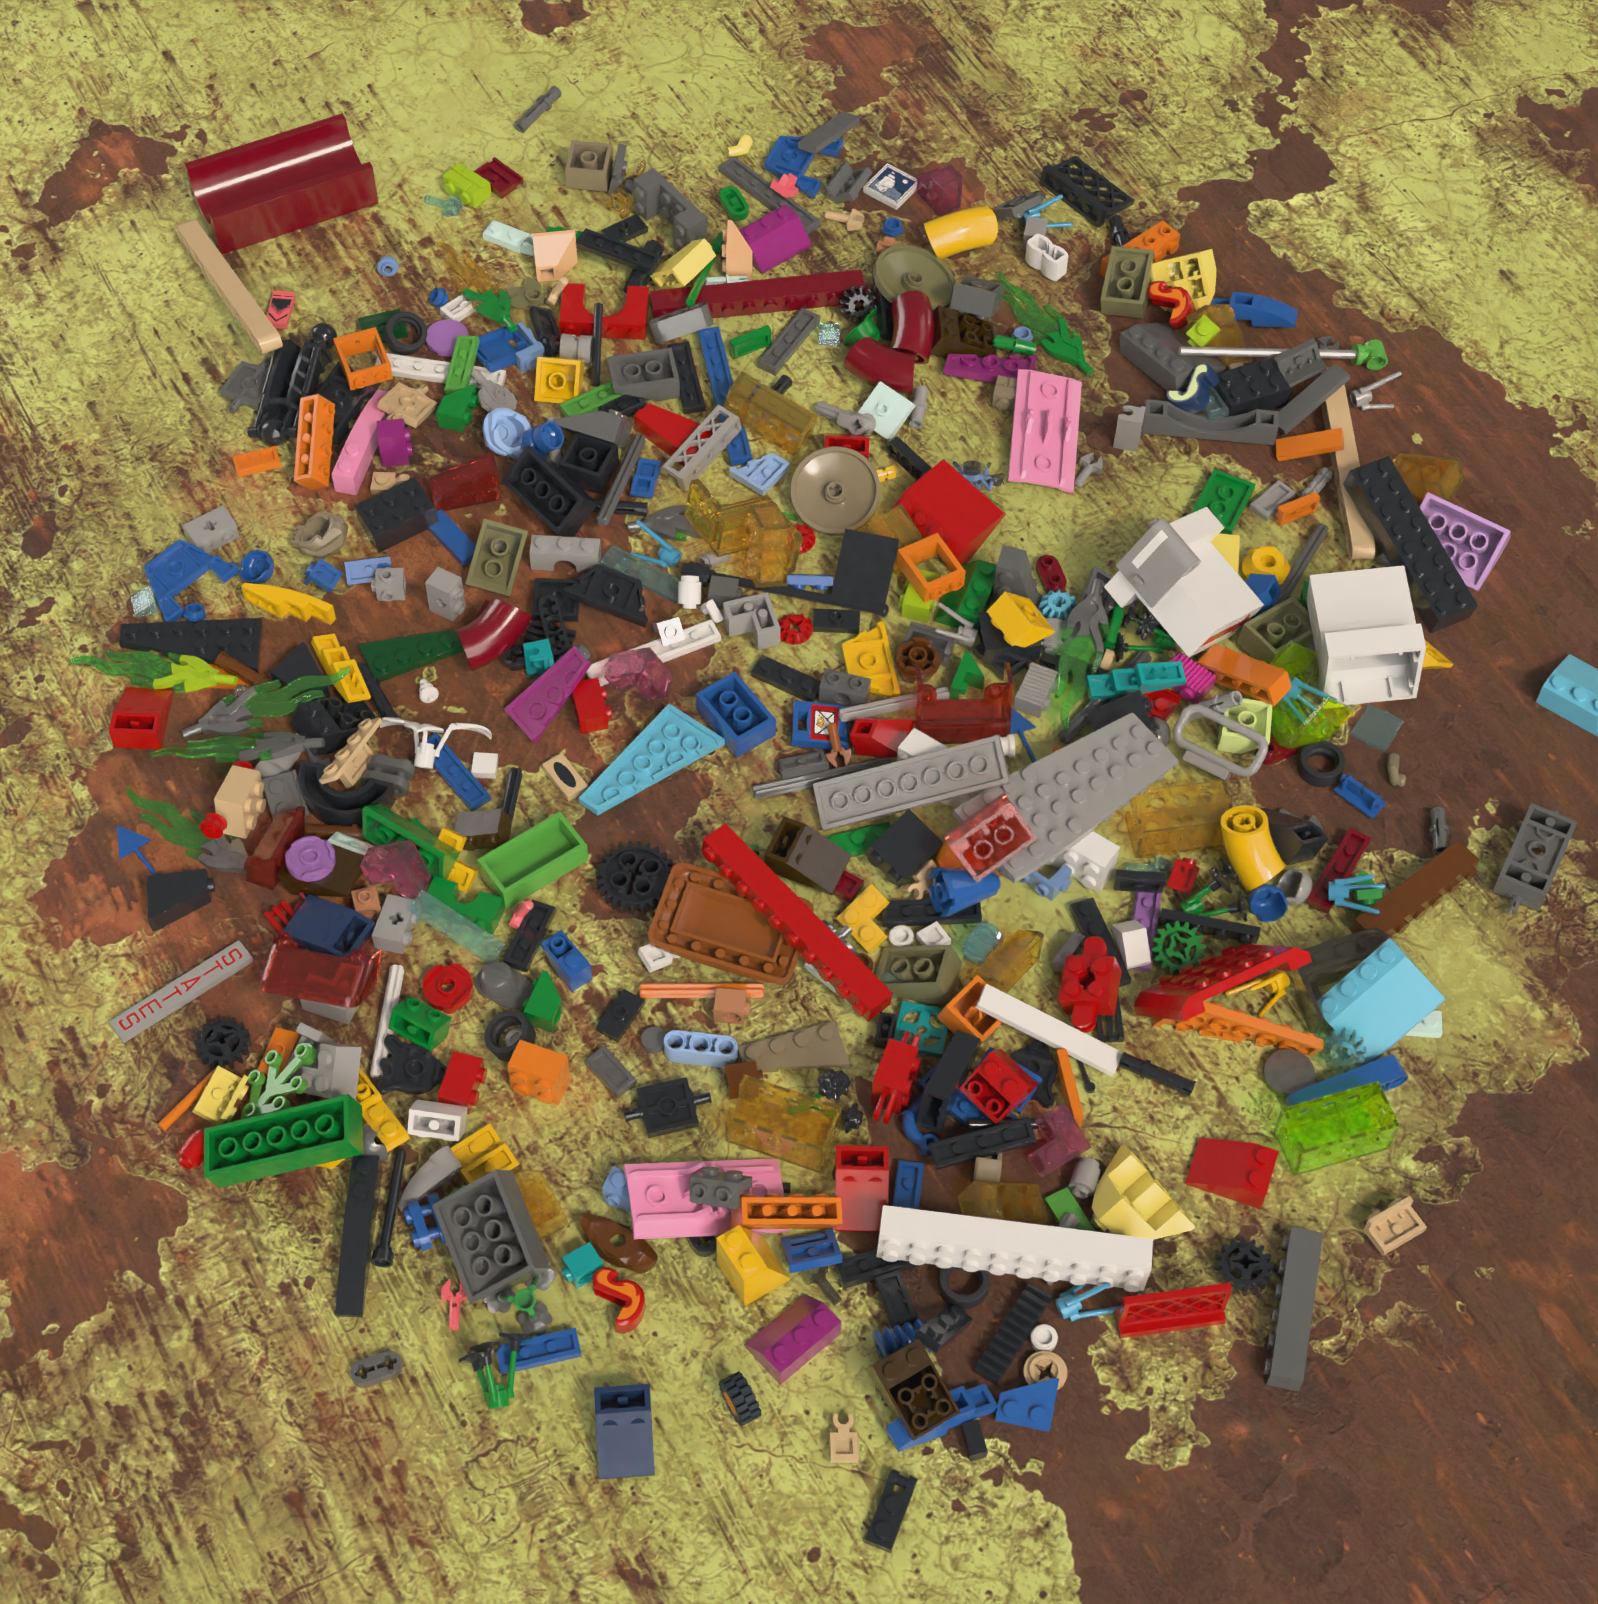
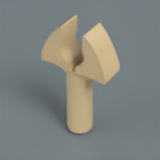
M852 209L850 214L827 210L824 215L825 219L846 223L847 231L861 229L862 222L864 223V215L856 209Z
M561 277L558 283H555L548 295L549 297L545 301L551 306L555 305L559 295L569 282L566 277Z

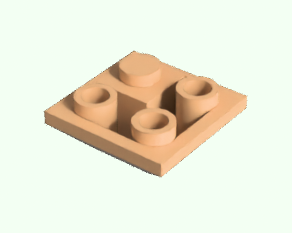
M728 220L727 229H723V242L727 243L722 244V257H726L722 261V272H726L728 276L747 275L748 281H752L753 251L734 222Z
M575 230L532 234L538 282L557 281L578 263Z

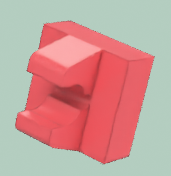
M791 173L789 175L783 174L781 179L773 180L770 188L785 198L796 197L799 191L795 187L797 177Z

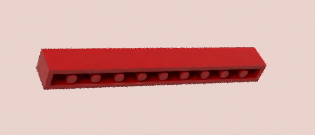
M726 823L703 839V857L718 868L723 878L729 879L734 884L736 891L751 902L756 912L762 913L767 918L769 925L774 930L778 929L788 945L795 947L801 953L803 960L816 968L819 976L835 988L840 998L846 999L852 1005L853 1011L858 1016L863 1017L869 1022L890 1005L893 993Z

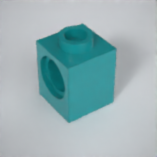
M590 1242L562 1257L563 1268L561 1273L567 1283L572 1281L576 1289L592 1281L595 1271L604 1268L602 1260Z

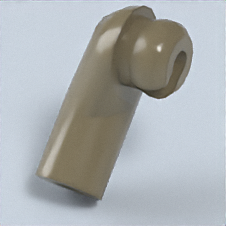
M1392 753L1388 756L1387 761L1389 781L1393 786L1403 787L1406 775L1398 774L1400 756Z

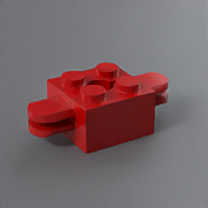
M1097 936L1089 937L1084 941L1082 956L1066 955L1058 998L1065 1014H1072L1071 1021L1075 1029L1083 1033L1094 1030L1097 1015L1115 1016L1122 970L1115 956H1107L1108 948L1104 940Z
M905 1031L901 1042L889 1038L872 1083L871 1105L876 1107L873 1120L879 1121L883 1110H886L883 1123L889 1125L893 1113L900 1115L903 1106L908 1107L912 1092H910L912 1085L917 1084L920 1075L919 1067L922 1059L918 1058V1046L921 1035L915 1034L911 1045H909L911 1032Z

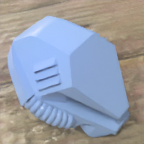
M495 408L487 414L483 422L482 430L486 447L498 455L517 460L524 451L522 445L523 433L532 427L525 416L508 408Z

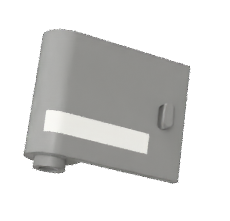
M1156 518L1147 526L1149 530L1116 565L1151 608L1182 577L1191 573L1201 563V560L1165 518L1161 520Z

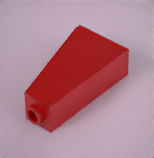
M651 403L639 409L634 415L635 430L641 435L644 434L646 439L670 457L700 425L696 421ZM713 430L703 431L700 438H710L713 435ZM699 446L689 447L686 450V454H696ZM684 461L678 462V463L681 464L683 467L685 466V462H684Z

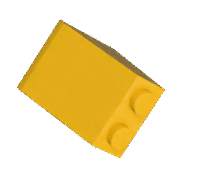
M738 1225L716 1238L717 1264L744 1306L790 1281L789 1275L762 1235Z

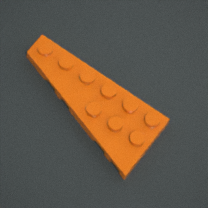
M1203 1001L1206 1011L1186 1021L1153 1018V1027L1161 1028L1162 1024L1175 1026V1031L1199 1030L1201 1036L1241 1043L1243 1038L1255 1041L1254 1046L1279 1045L1278 1048L1280 1050L1292 1049L1307 1056H1313L1323 1050L1324 1040L1315 1037L1313 1033H1301L1292 1030L1291 1026L1276 1025L1270 1023L1266 1018H1255L1246 1015V1012L1242 1010L1224 1008L1222 1004L1216 1002L1208 1003Z

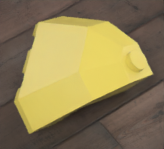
M1212 249L1155 262L1152 265L1150 284L1154 281H1164L1169 288L1176 286L1188 291L1194 303V312L1190 322L1198 321L1204 314L1206 315L1215 294L1216 265ZM1160 306L1165 311L1173 312V308Z
M1125 1144L1120 1146L1096 1185L1092 1210L1097 1216L1094 1219L1097 1225L1104 1232L1109 1229L1113 1234L1150 1238L1153 1240L1193 1230L1195 1225L1189 1216L1170 1197V1194L1159 1181L1153 1179L1140 1159Z

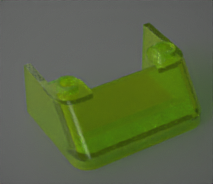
M1290 640L1272 660L1270 665L1285 669L1290 678L1294 680L1297 677L1300 681L1307 684L1303 671L1318 654ZM1327 696L1315 711L1309 715L1300 700H1291L1305 719V722L1301 723L1288 705L1281 699L1275 706L1272 705L1271 733L1277 743L1287 749L1325 741L1335 734L1355 710Z

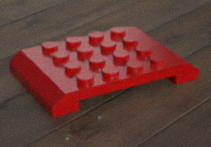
M1254 944L1228 947L1221 951L1222 954L1217 957L1209 956L1200 960L1201 964L1195 967L1191 965L1180 969V974L1168 975L1160 978L1158 984L1139 993L1133 1007L1136 1015L1186 1021L1205 1012L1203 1001L1275 967L1282 971H1293L1312 962L1308 951L1296 947Z

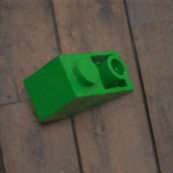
M470 385L443 396L436 412L438 427L464 432L467 424L471 423L474 408H477L479 405L476 385Z
M543 970L540 978H535L530 999H525L521 1012L524 1013V1016L534 1027L553 1033L563 1013L562 1001L548 971Z

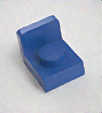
M320 558L316 565L311 563L304 574L308 577L304 584L308 585L312 581L328 593H331L344 573Z

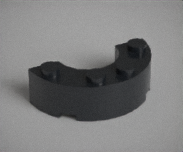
M302 760L300 764L299 782L307 808L318 820L325 824L342 826L358 824V826H363L362 809L365 806L381 804L391 809L396 801L393 783L370 778L358 790L350 792L337 791L331 788L328 783L321 784L319 781L324 774L325 765Z

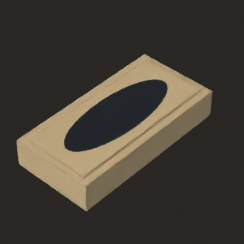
M562 753L542 764L544 772L568 802L588 789V785Z

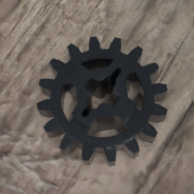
M222 1016L221 1022H217L213 1018L212 1025L209 1026L204 1023L205 1031H197L196 1033L198 1039L194 1040L196 1054L201 1059L202 1064L206 1065L209 1063L212 1070L217 1065L225 1069V1065H229L233 1069L234 1062L237 1061L242 1064V1055L249 1056L250 1054L247 1048L252 1046L249 1030L245 1028L243 1022L237 1024L234 1017L229 1022L225 1016Z
M1244 1237L1241 1238L1240 1243L1231 1239L1229 1246L1223 1244L1221 1252H1217L1215 1258L1217 1262H1215L1214 1270L1219 1272L1216 1278L1217 1280L1224 1279V1283H1231V1287H1233L1232 1294H1235L1237 1290H1241L1242 1295L1246 1296L1248 1290H1251L1255 1295L1258 1292V1287L1264 1290L1267 1285L1266 1281H1270L1272 1277L1270 1272L1274 1264L1269 1263L1271 1254H1263L1264 1245L1258 1248L1255 1247L1254 1239L1250 1244L1246 1243ZM1251 1277H1257L1256 1279L1250 1281Z

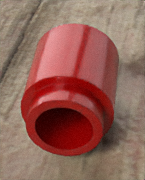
M196 1130L194 1133H191L176 1153L177 1162L187 1170H191V1168L198 1169L204 1161L203 1131Z

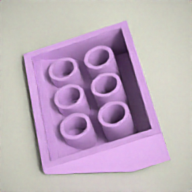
M1428 492L1420 509L1466 586L1478 592L1511 537V531Z

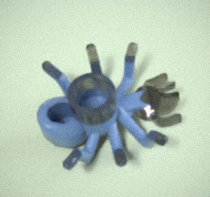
M974 460L964 462L963 471L956 461L953 462V466L972 484H975V487L979 490L981 489V483L988 491L992 490L993 485H1004V473L988 475L991 462L986 464L984 475L981 474L980 462Z

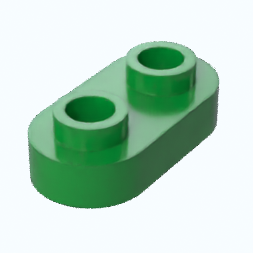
M733 186L722 188L719 192V200L728 216L735 221L746 219L749 215V206L740 191Z

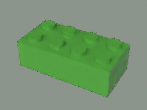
M560 811L477 859L479 875L495 896L503 898L505 909L589 861L587 844Z

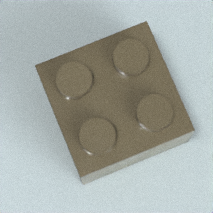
M571 140L565 168L566 188L607 192L614 163L613 145Z

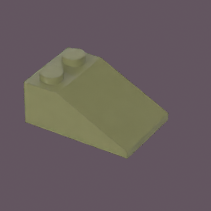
M1112 246L1100 299L1102 314L1144 319L1154 250Z
M483 519L465 585L510 597L528 531Z
M1292 596L1244 623L1237 643L1254 659L1262 660L1267 664L1278 667L1313 639L1309 612Z
M952 945L884 947L876 976L893 993L892 996L925 1004H948L954 994L962 961Z

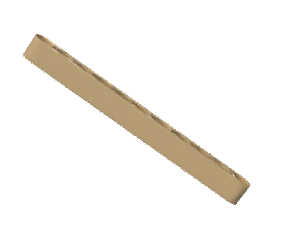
M193 219L175 226L179 240L260 354L264 355L283 347L282 340L275 327L197 220Z
M1324 370V371L1318 373V374H1317V378H1318L1320 375H1322L1326 370ZM1344 384L1321 404L1325 430L1342 428L1344 450L1329 453L1349 559H1374V537L1343 485L1349 471L1360 467Z

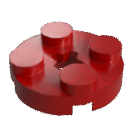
M450 963L451 966H442V964L434 966L426 973L422 983V991L427 1004L434 1009L443 1011L445 1014H453L456 1010L465 1006L471 999L474 991L470 973L461 965ZM444 984L447 986L453 984L452 990L447 992L443 991L442 986Z

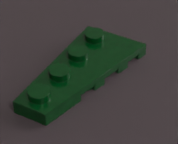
M454 629L358 644L359 650L370 671L380 682L463 652V646Z

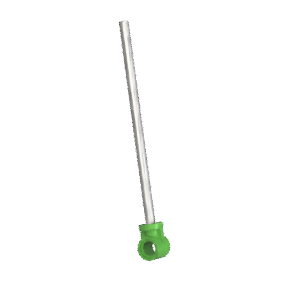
M1376 339L1370 340L1364 345L1354 344L1351 350L1319 349L1321 358L1351 359L1353 365L1365 363L1370 370H1379L1388 363L1383 343ZM1179 347V355L1276 357L1290 349Z

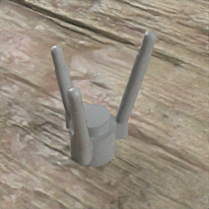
M1399 371L1371 385L1351 391L1350 401L1354 408L1360 407L1362 411L1394 408L1393 404H1369L1372 401L1371 390L1401 376L1402 373Z
M939 602L937 604L938 607L962 623L964 627L959 626L957 633L938 628L935 629V632L955 638L956 644L972 647L978 632L977 629L973 628L974 623L965 620Z

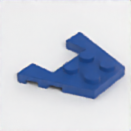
M779 136L764 163V169L780 179L783 174H793L797 177L795 187L807 196L815 199L821 188V180L804 175L816 154L798 148V141L804 137ZM836 139V142H832L820 150L819 153L837 158L844 146V140Z
M181 539L144 566L166 622H176L185 612L173 598L208 570H211L223 583H226L240 571L236 564L232 562L227 563L221 557L205 553L203 549Z

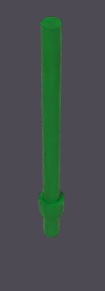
M719 232L716 239L712 240L710 244L716 256L722 251L723 232ZM716 256L700 271L686 300L688 306L695 304Z

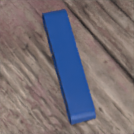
M1388 1055L1295 1091L1285 1099V1102L1296 1122L1303 1124L1396 1088L1407 1081L1408 1075L1396 1055Z

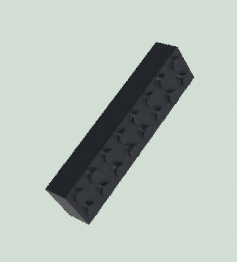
M1387 456L1350 470L1343 485L1391 567L1404 565L1411 601L1429 632L1433 633L1469 619L1478 604L1391 458Z

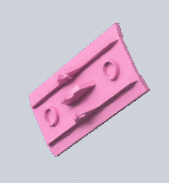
M1018 369L1008 481L1028 482L1058 488L1061 491L1073 494L1082 382L1034 370Z
M777 1159L624 1164L623 1168L632 1215L633 1239L719 1236L731 1230V1210L691 1203L689 1200L690 1176L703 1171L704 1167H717L720 1172L726 1173L727 1171L737 1170L743 1172L745 1176H752V1187L741 1192L740 1195L755 1194V1197H764L766 1194H780V1197H785ZM749 1229L758 1234L785 1233L789 1231V1229Z

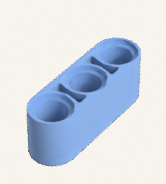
M673 1030L664 1037L665 1056L671 1062L725 1068V1065L735 1064L738 1060L737 1042L730 1036ZM675 1044L680 1045L679 1048H671L670 1046ZM703 1047L706 1050L697 1051L696 1048ZM723 1050H730L731 1053H729V1054H724V1053H721V1051H723Z

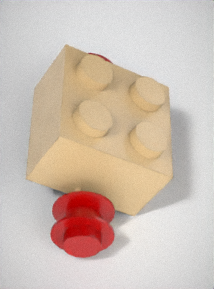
M236 761L233 763L214 798L216 813H207L204 816V821L200 823L199 828L205 837L218 839L223 834L246 839L249 832L255 829L257 817L265 810L266 799H263L264 782H261V773L255 770L249 762Z

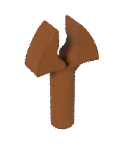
M829 723L827 729L832 750L829 754H825L829 764L837 768L835 757L838 752L843 757L844 766H847L851 756V749L845 750L841 747L836 723Z

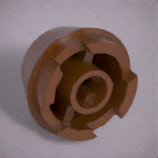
M914 637L912 641L906 642L903 645L902 643L900 644L894 656V663L905 681L918 685L928 682L940 667L941 657L939 651L931 645L930 640Z

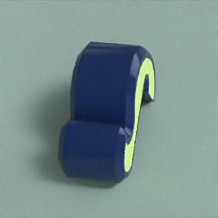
M1201 363L1194 368L1186 392L1167 391L1166 398L1175 407L1189 413H1197L1209 402L1210 393L1208 388L1210 386L1216 387L1219 377L1208 363Z

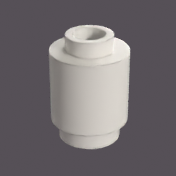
M681 576V581H678V604H682V608L696 609V604H701V582H699V576Z

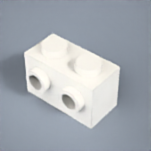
M417 1099L409 1109L407 1132L419 1137L459 1141L466 1128L467 1106Z

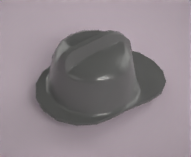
M496 961L487 965L484 964L475 979V987L479 994L508 1009L522 1007L525 999H530L532 994V985L529 980L504 962Z

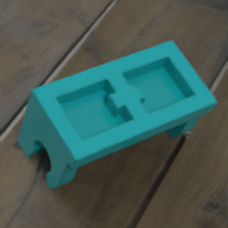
M549 639L523 644L527 676H542L554 665Z

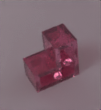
M952 165L942 169L937 167L917 177L916 192L941 217L960 208L963 176Z
M650 647L610 654L604 678L616 691L636 687L648 701L668 697L673 677L671 671Z
M412 840L370 847L360 865L370 885L393 882L400 897L409 899L424 897L432 879Z
M1064 1102L1035 1120L1048 1143L1027 1157L1040 1178L1091 1148L1090 1143Z

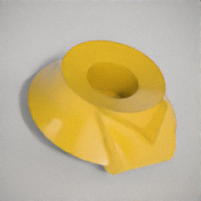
M1257 546L1248 551V555L1242 563V570L1247 579L1250 573L1275 575L1280 585L1286 579L1290 571V565L1277 548Z

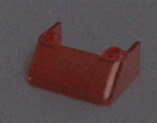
M1010 663L1004 664L1003 683L988 685L984 690L983 699L937 700V691L932 685L922 684L919 664H914L913 702L915 729L941 744H966L993 737L994 735L1006 737L1010 734L1014 686Z
M284 932L272 941L259 986L260 990L268 993L346 1008L357 1007L377 989L382 950L376 949L370 956L366 952L359 950L352 951L351 954L345 957L298 949V944L293 942V938L289 937L290 933Z

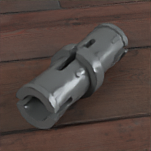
M1435 807L1430 810L1432 826L1429 828L1433 839V853L1439 855L1448 848L1447 836L1449 835V827L1446 825L1445 809Z

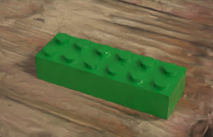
M349 1094L204 1129V1178L219 1188L363 1154L362 1105Z

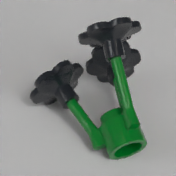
M1222 858L1218 860L1219 869L1215 866L1212 868L1215 879L1194 895L1179 903L1185 913L1206 917L1228 912L1230 914L1239 913L1244 922H1247V913L1240 891H1237L1236 903L1229 904L1225 908L1201 912V910L1205 909L1200 900L1211 891L1215 892L1219 888H1223L1231 894L1233 890L1228 881L1235 885L1239 884L1237 873Z
M499 1332L500 1337L510 1341L509 1351H511L507 1388L504 1387V1383H494L491 1364L493 1363L491 1354L499 1351L501 1347L500 1342L493 1343L490 1341L472 1346L467 1351L465 1357L458 1359V1362L462 1364L471 1363L474 1372H477L488 1409L510 1405L509 1398L514 1397L515 1366L517 1352H520V1342L533 1339V1336ZM484 1366L487 1375L488 1385L483 1373Z

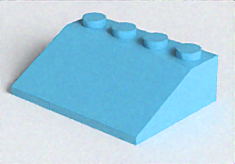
M1569 654L1544 683L1536 703L1598 737V669Z
M1389 938L1316 1001L1313 1006L1357 1055L1368 1064L1377 1060L1441 1005L1446 998L1399 944Z

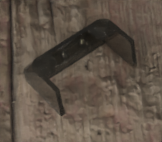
M1369 928L1302 949L1309 952L1312 962L1293 970L1295 999L1310 1033L1316 1034L1325 1021L1317 1002L1321 998L1318 987L1342 980L1387 941L1388 937L1383 930Z

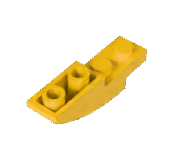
M359 1067L355 1100L362 1105L363 1123H368L372 1131L378 1133L375 1140L385 1145L387 1152L410 1139L408 1132L384 1103L381 1094Z

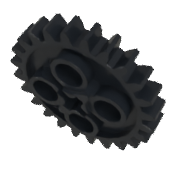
M629 841L627 848L619 844V851L616 852L610 849V857L603 855V863H598V871L596 872V885L599 889L600 897L604 896L605 904L612 902L613 910L621 906V913L630 909L631 915H634L636 909H639L643 915L647 907L653 912L654 904H659L669 874L673 868L672 859H667L666 852L660 854L658 846L651 850L649 842L645 847H641V842L638 841L636 846L633 847ZM632 881H634L633 891L630 895H628L630 890L632 889ZM623 883L624 885L617 886L616 884ZM640 890H647V892H644V893L639 892V891H640Z

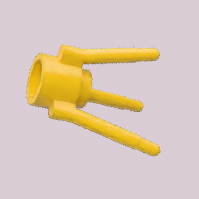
M1276 970L1271 974L1268 973L1259 979L1225 992V995L1229 996L1248 988L1250 991H1255L1262 987L1270 994L1275 993L1273 998L1258 1013V1017H1263L1279 998L1286 995L1285 988L1289 987L1290 979L1285 971Z

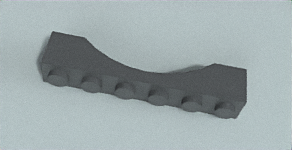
M1148 399L1145 401L1146 409L1142 434L1265 445L1275 444L1279 411L1256 409L1236 416L1207 417L1186 412L1168 401Z

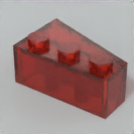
M493 451L428 478L436 512L440 509L448 511L502 500L498 469Z

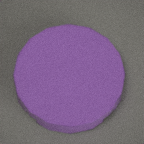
M455 320L437 321L429 326L427 330L426 345L431 352L434 351L439 356H452L457 336H469L468 331L462 323Z
M308 836L296 840L285 854L286 867L289 873L296 879L306 882L318 881L326 877L333 870L336 863L335 850L331 843L327 840L325 842L316 836Z

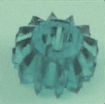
M983 921L967 936L966 941L963 943L962 952L971 961L982 964L997 949L1002 939V933L993 924Z
M1344 1027L1341 1029V1034L1333 1030L1331 1037H1325L1324 1043L1326 1045L1323 1047L1322 1053L1327 1054L1325 1057L1326 1063L1334 1062L1333 1070L1337 1069L1339 1065L1342 1066V1071L1346 1072L1348 1066L1355 1069L1358 1066L1357 1063L1364 1062L1365 1057L1363 1054L1366 1053L1367 1047L1362 1045L1364 1042L1363 1037L1355 1038V1030L1347 1034V1030ZM1345 1047L1348 1050H1346V1053L1340 1051V1049L1342 1050V1048Z

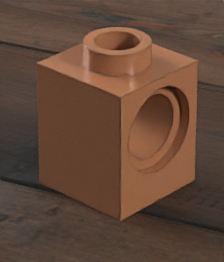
M376 885L351 891L355 911L377 923L381 907Z
M716 988L713 1009L714 1022L744 1025L745 1015L750 1016L751 1001L747 1000V991Z

